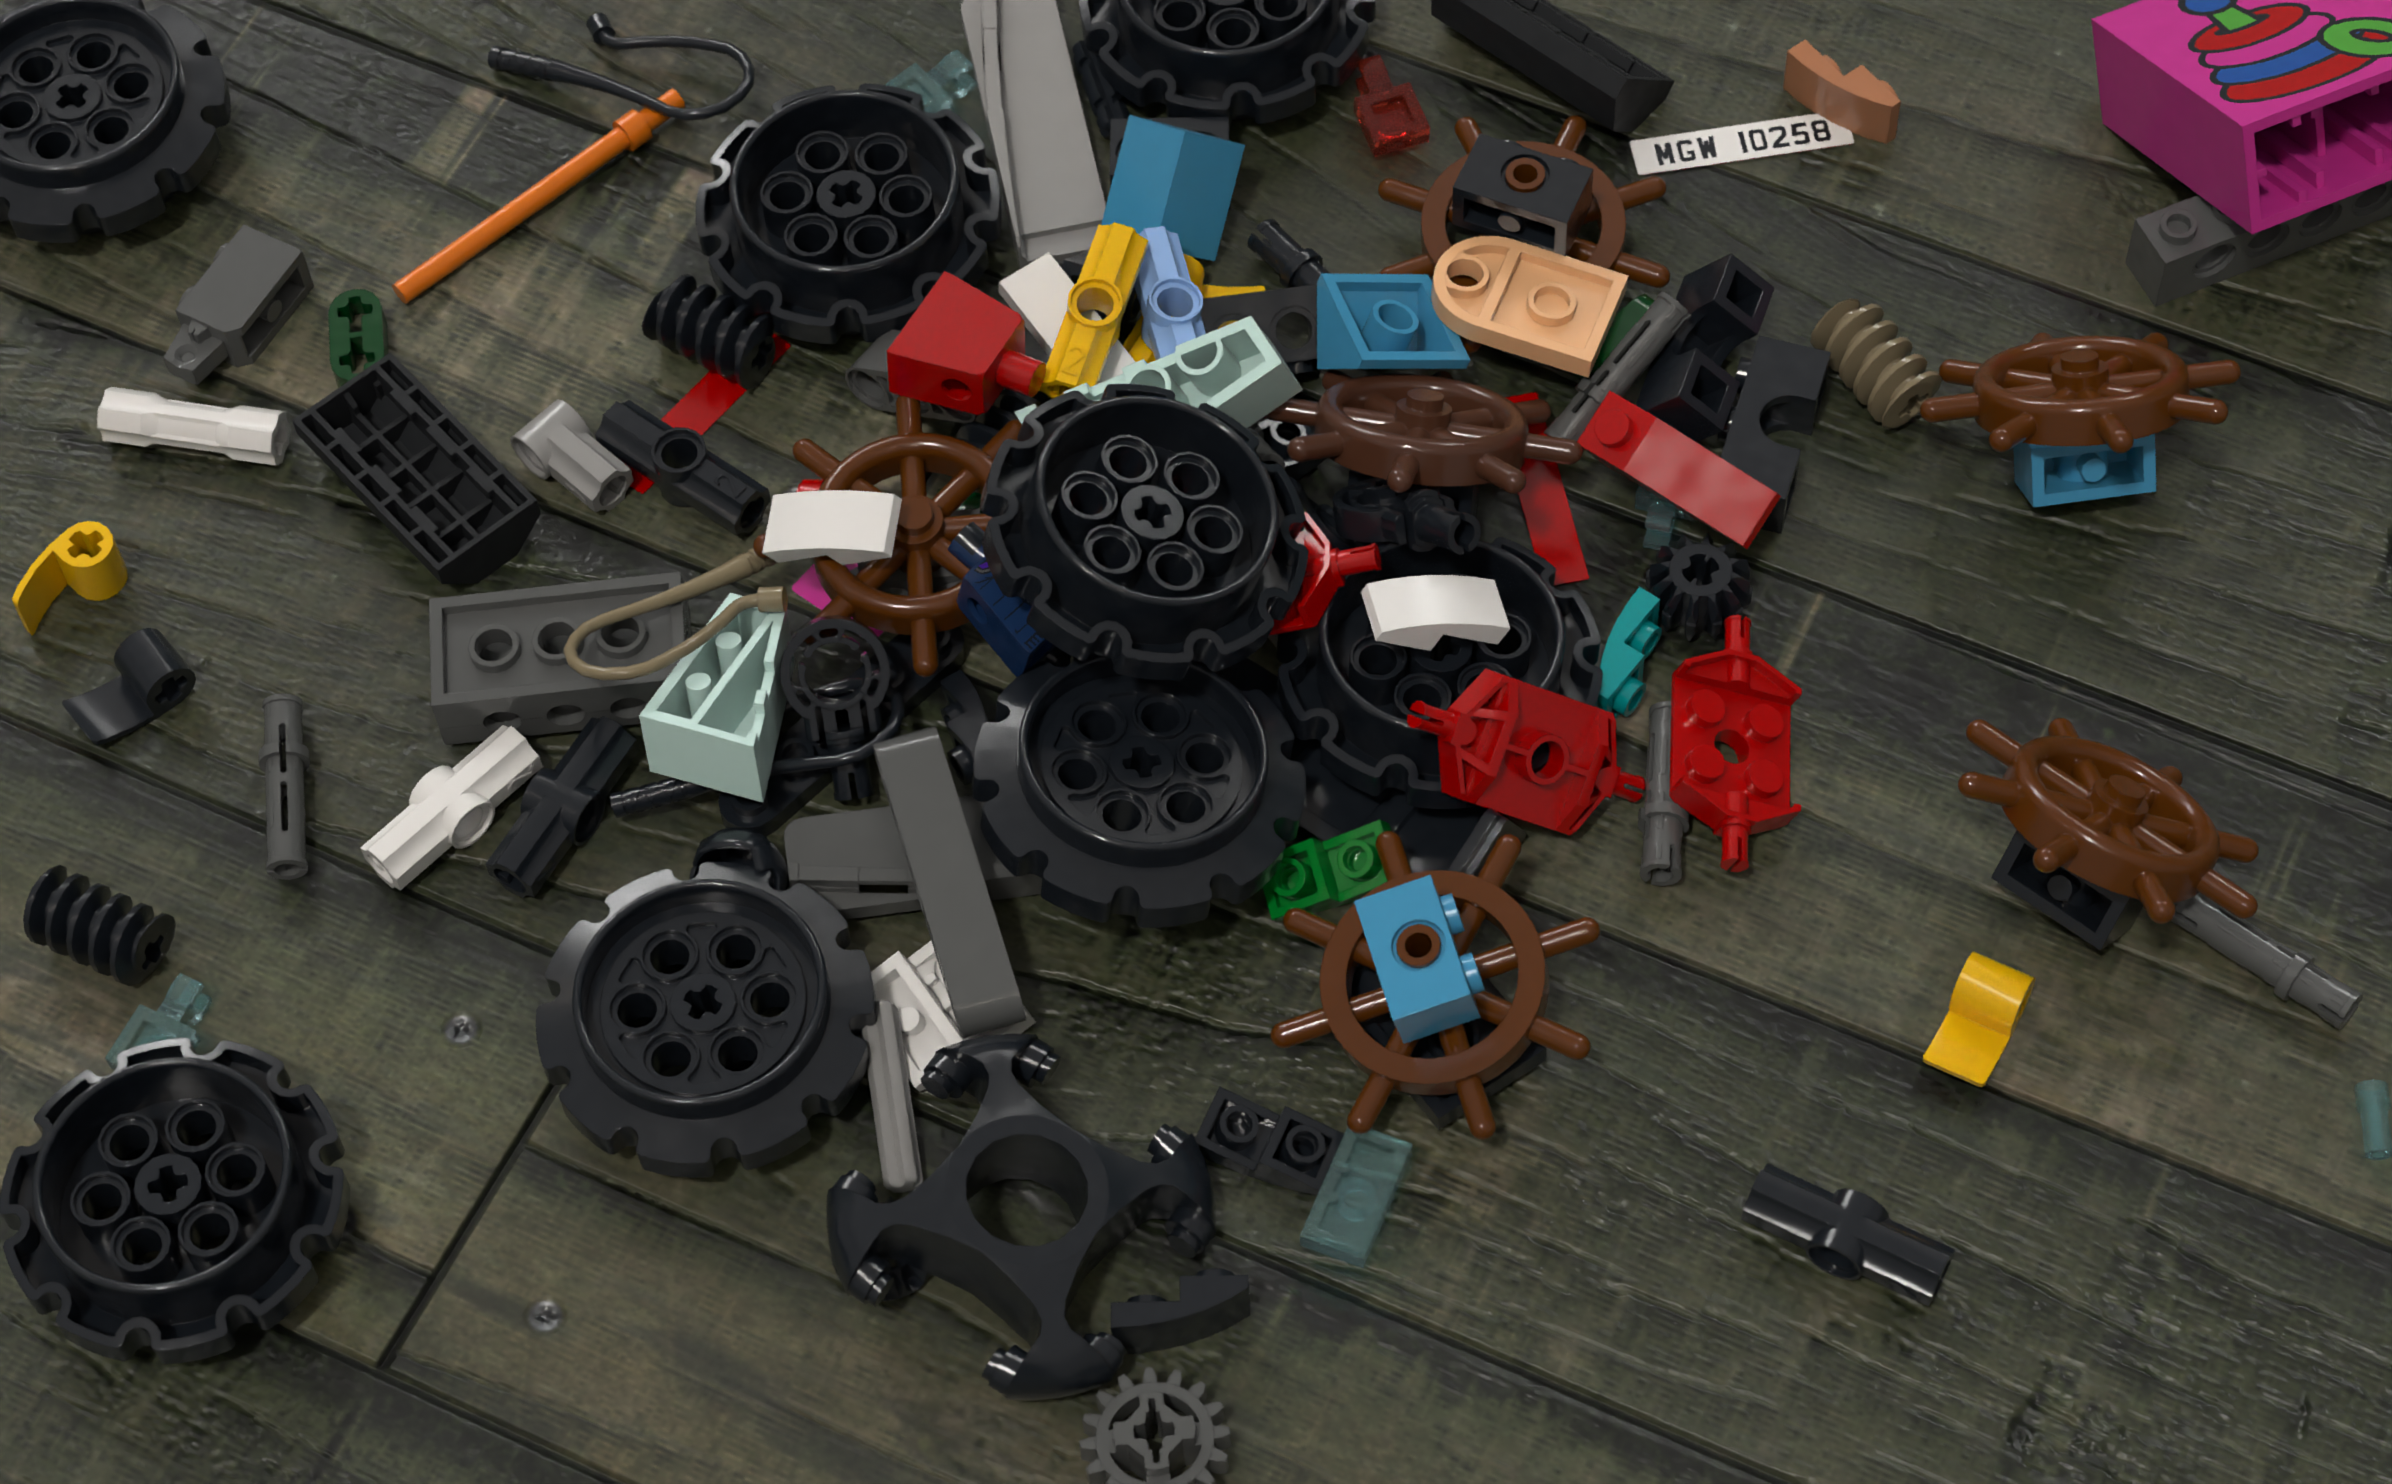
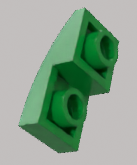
M1377 820L1323 842L1310 838L1285 848L1280 869L1263 887L1271 919L1275 922L1283 921L1285 913L1292 908H1301L1313 914L1349 904L1387 882L1375 843L1380 833L1391 831L1390 824L1383 820Z

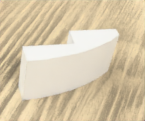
M853 490L804 491L773 495L762 553L778 563L824 555L829 556L842 565L891 558L902 499L890 493Z
M1458 575L1408 576L1368 583L1361 591L1376 641L1431 651L1442 635L1498 645L1510 630L1495 580Z

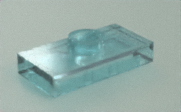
M1347 1127L1300 1234V1246L1364 1268L1411 1159L1413 1144L1372 1129L1362 1135L1355 1134Z

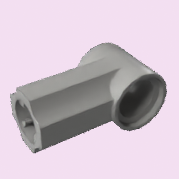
M557 399L510 438L513 450L533 474L544 480L552 476L595 513L600 510H607L609 512L625 499L626 491L634 481L631 469L592 437L585 421L563 400Z

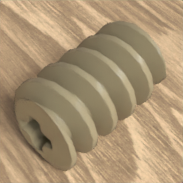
M1858 299L1841 301L1827 311L1816 324L1811 334L1810 343L1813 348L1831 352L1829 367L1833 371L1839 372V377L1845 386L1852 388L1857 400L1861 404L1868 406L1867 410L1875 421L1882 422V427L1886 429L1898 428L1920 412L1921 404L1926 399L1932 398L1941 386L1942 378L1937 371L1925 372L1928 362L1922 354L1910 355L1913 348L1911 341L1907 337L1896 338L1899 329L1892 320L1882 321L1884 311L1879 304L1871 303L1860 308L1861 303Z

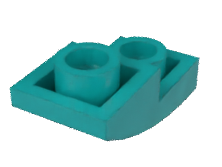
M1641 587L1636 590L1617 618L1608 637L1600 664L1603 676L1597 708L1614 713L1615 719L1620 714L1628 717L1641 702L1646 691V684L1642 682L1644 659L1653 651L1662 633V629L1658 626L1660 599Z

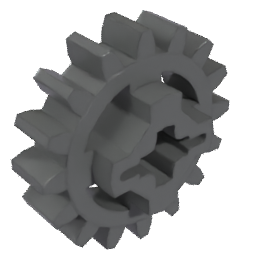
M1153 1367L1145 1368L1143 1383L1135 1386L1123 1374L1118 1377L1120 1394L1116 1397L1101 1390L1096 1394L1097 1408L1101 1415L1093 1413L1084 1414L1083 1416L1084 1433L1090 1437L1080 1440L1079 1444L1081 1459L1091 1462L1086 1467L1089 1484H1103L1105 1482L1106 1484H1215V1479L1211 1473L1227 1474L1228 1455L1221 1451L1231 1447L1230 1427L1220 1425L1225 1420L1224 1407L1220 1401L1205 1405L1207 1388L1206 1384L1202 1381L1193 1385L1188 1391L1183 1389L1182 1373L1179 1370L1175 1369L1169 1376L1167 1383L1157 1382ZM1170 1408L1176 1409L1186 1416H1179ZM1134 1412L1127 1421L1121 1422L1126 1416ZM1153 1425L1158 1426L1159 1438L1163 1440L1162 1448L1159 1449L1160 1461L1158 1463L1153 1462V1453L1149 1449V1439H1152L1151 1427ZM1191 1465L1184 1473L1175 1477L1184 1466ZM1123 1471H1132L1144 1481L1135 1479Z

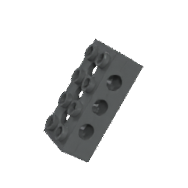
M681 572L429 599L431 707L444 744L485 741L502 725L506 727L512 726L523 736L583 730L591 717L598 719L605 716L622 726L640 724V713L680 660L650 675L629 680L603 681L583 677L570 668L563 649L568 637L583 622L602 613L640 601L682 584ZM688 600L607 625L589 634L579 645L577 650L579 658L590 665L624 667L646 662L663 654L692 636Z

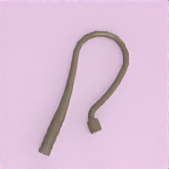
M751 548L748 552H743L722 565L685 583L640 601L602 613L583 622L568 637L563 649L566 661L570 668L583 677L603 681L629 680L655 673L689 655L713 638L739 613L746 609L758 607L760 613L786 612L788 594L785 586L759 587L757 593L734 600L716 618L684 642L646 662L624 667H600L586 663L579 658L577 653L580 643L589 634L607 625L652 612L751 577L752 574L754 575L764 570L765 567H771L778 562L771 558H760L756 555L754 549Z

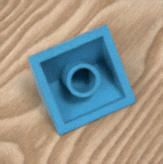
M1129 114L1101 225H1110L1116 222L1134 228L1138 234L1144 228L1165 226L1169 232L1178 234L1183 254L1215 261L1245 145Z
M1321 273L1317 281V369H1466L1471 359L1459 335L1451 331L1437 316L1432 305V281L1428 274Z

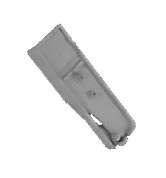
M963 0L961 4L963 28L1019 268L1025 267L1048 252L1058 264L1063 263V260L1083 252H1089L1097 227L1102 223L1106 203L1056 0ZM998 45H1000L1001 52V71L999 69Z

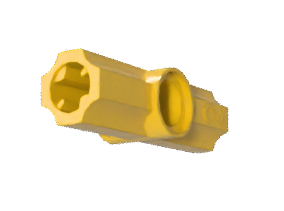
M1116 222L1110 225H1098L1079 279L1069 292L1067 311L1046 365L1044 381L1039 389L1051 399L1081 384L1087 383L1091 387L1099 383L1111 347L1115 345L1119 338L1121 320L1148 249V240L1141 237L1132 227ZM1088 310H1099L1105 313L1107 317L1094 321L1083 317L1081 313Z

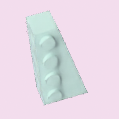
M1248 316L1177 345L1173 354L1150 363L1142 359L1123 367V374L1091 387L1084 383L1064 391L1063 394L1079 391L1089 400L1100 401L1105 387L1109 384L1154 386L1173 391L1176 401L1196 408L1201 403H1207L1229 415L1245 428H1248L1301 392L1303 388L1267 335L1253 317ZM1032 404L1014 412L1021 424L1025 416L1037 408V405Z

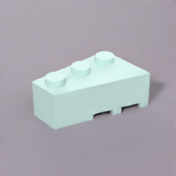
M730 593L708 623L716 618L734 600L742 596ZM758 607L746 609L739 613L713 638L680 659L639 715L650 772L758 802H764L787 702L780 678L781 656L791 637L787 611L760 613ZM793 656V658H792L791 666H790V677H791V680H792L793 671H794V667H795V658H794V656Z

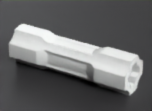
M110 387L105 390L103 400L98 407L97 429L101 432L102 441L143 447L161 444L223 453L234 460L269 465H279L283 462L284 454L290 441V423L287 421L286 411L244 405L226 408L164 399L153 392Z

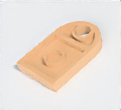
M1479 236L1458 242L1446 250L1439 258L1433 274L1431 300L1439 319L1451 331L1468 340L1589 378L1625 295L1629 276L1514 239L1500 236ZM1456 275H1467L1477 280L1478 284L1469 287L1459 286L1453 283L1450 278Z

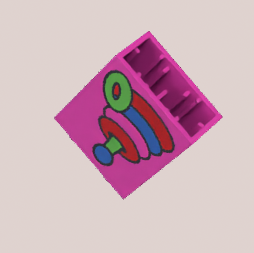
M2140 0L2091 19L2102 123L2250 234H2255L2392 180V0Z

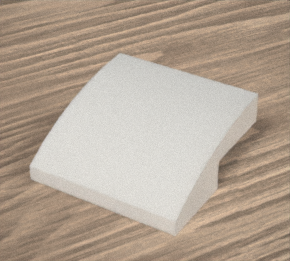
M931 941L909 958H906L900 951H897L871 972L876 1001L888 1000L898 1008L908 1079L919 1092L925 1089L921 1083V1078L924 1075V1068L935 1055V1051L964 1040L983 1036L1021 1034L1036 1023L1023 1005L1026 1021L962 1040Z

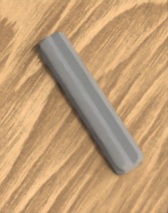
M888 1000L876 1001V1023L873 1026L866 1025L862 1029V1038L867 1044L869 1054L867 1073L883 1184L892 1193H904L912 1191L923 1182L898 1008Z

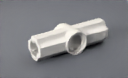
M502 725L453 768L442 765L426 773L414 787L409 799V806L360 847L365 860L392 889L395 887L401 891L451 846L463 849L478 841L490 827L495 816V808L543 767L539 755L533 750L526 738L515 728Z

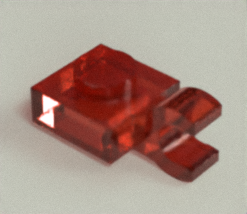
M1380 55L1361 59L1358 62V69L1362 77L1356 78L1355 82L1360 96L1355 97L1354 113L1373 156L1376 157L1429 142L1430 126L1410 82L1393 87Z

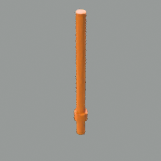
M673 88L657 98L671 106L685 108L684 100ZM646 107L639 112L631 109L612 123V131L392 284L394 292L404 304L409 303L624 150L635 151L653 138L652 131L671 117H666Z

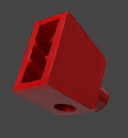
M945 271L887 350L889 392L976 415L987 413L1005 387L1030 398L1034 397L1044 381L1046 364L1025 355V321L1019 313Z

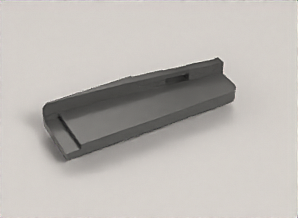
M973 796L958 797L990 900L1041 894V877L1034 874H1025L1020 877L1012 875L992 851L980 827L982 808L985 802L977 801ZM890 806L801 817L787 825L784 831V842L790 888L797 883L805 884L825 898L840 912L845 920L922 910ZM860 885H908V893H860Z

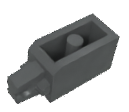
M243 224L231 241L219 248L213 263L195 285L190 286L182 295L179 306L175 309L181 328L163 357L168 372L198 385L222 361L237 368L255 363L314 287L303 251Z

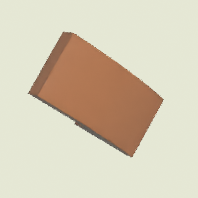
M1806 39L1787 51L1783 88L1796 100L1814 113L1859 136L1885 144L1895 139L1901 101L1887 82L1878 80L1863 65L1843 75L1832 58L1827 55H1821Z

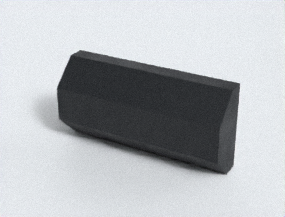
M1431 0V15L1612 131L1633 132L1664 102L1675 82L1547 0Z
M391 352L292 420L297 435L441 584L481 582L518 555L541 514L537 500Z

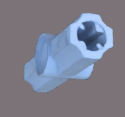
M1165 226L1144 228L1139 233L1141 237L1148 240V249L1134 284L1143 314L1142 339L1146 346L1153 351L1155 360L1175 353L1177 345L1206 334L1201 318L1203 295L1199 288L1191 282L1178 234L1169 232Z

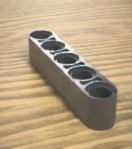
M929 727L872 744L884 789L962 1040L1026 1021L1018 986L936 727Z

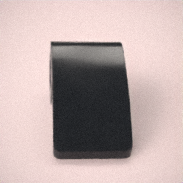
M155 628L138 630L120 644L114 656V663L121 673L120 676L98 688L62 701L64 708L93 744L102 745L143 727L181 703L194 688L196 681L195 673L159 630Z

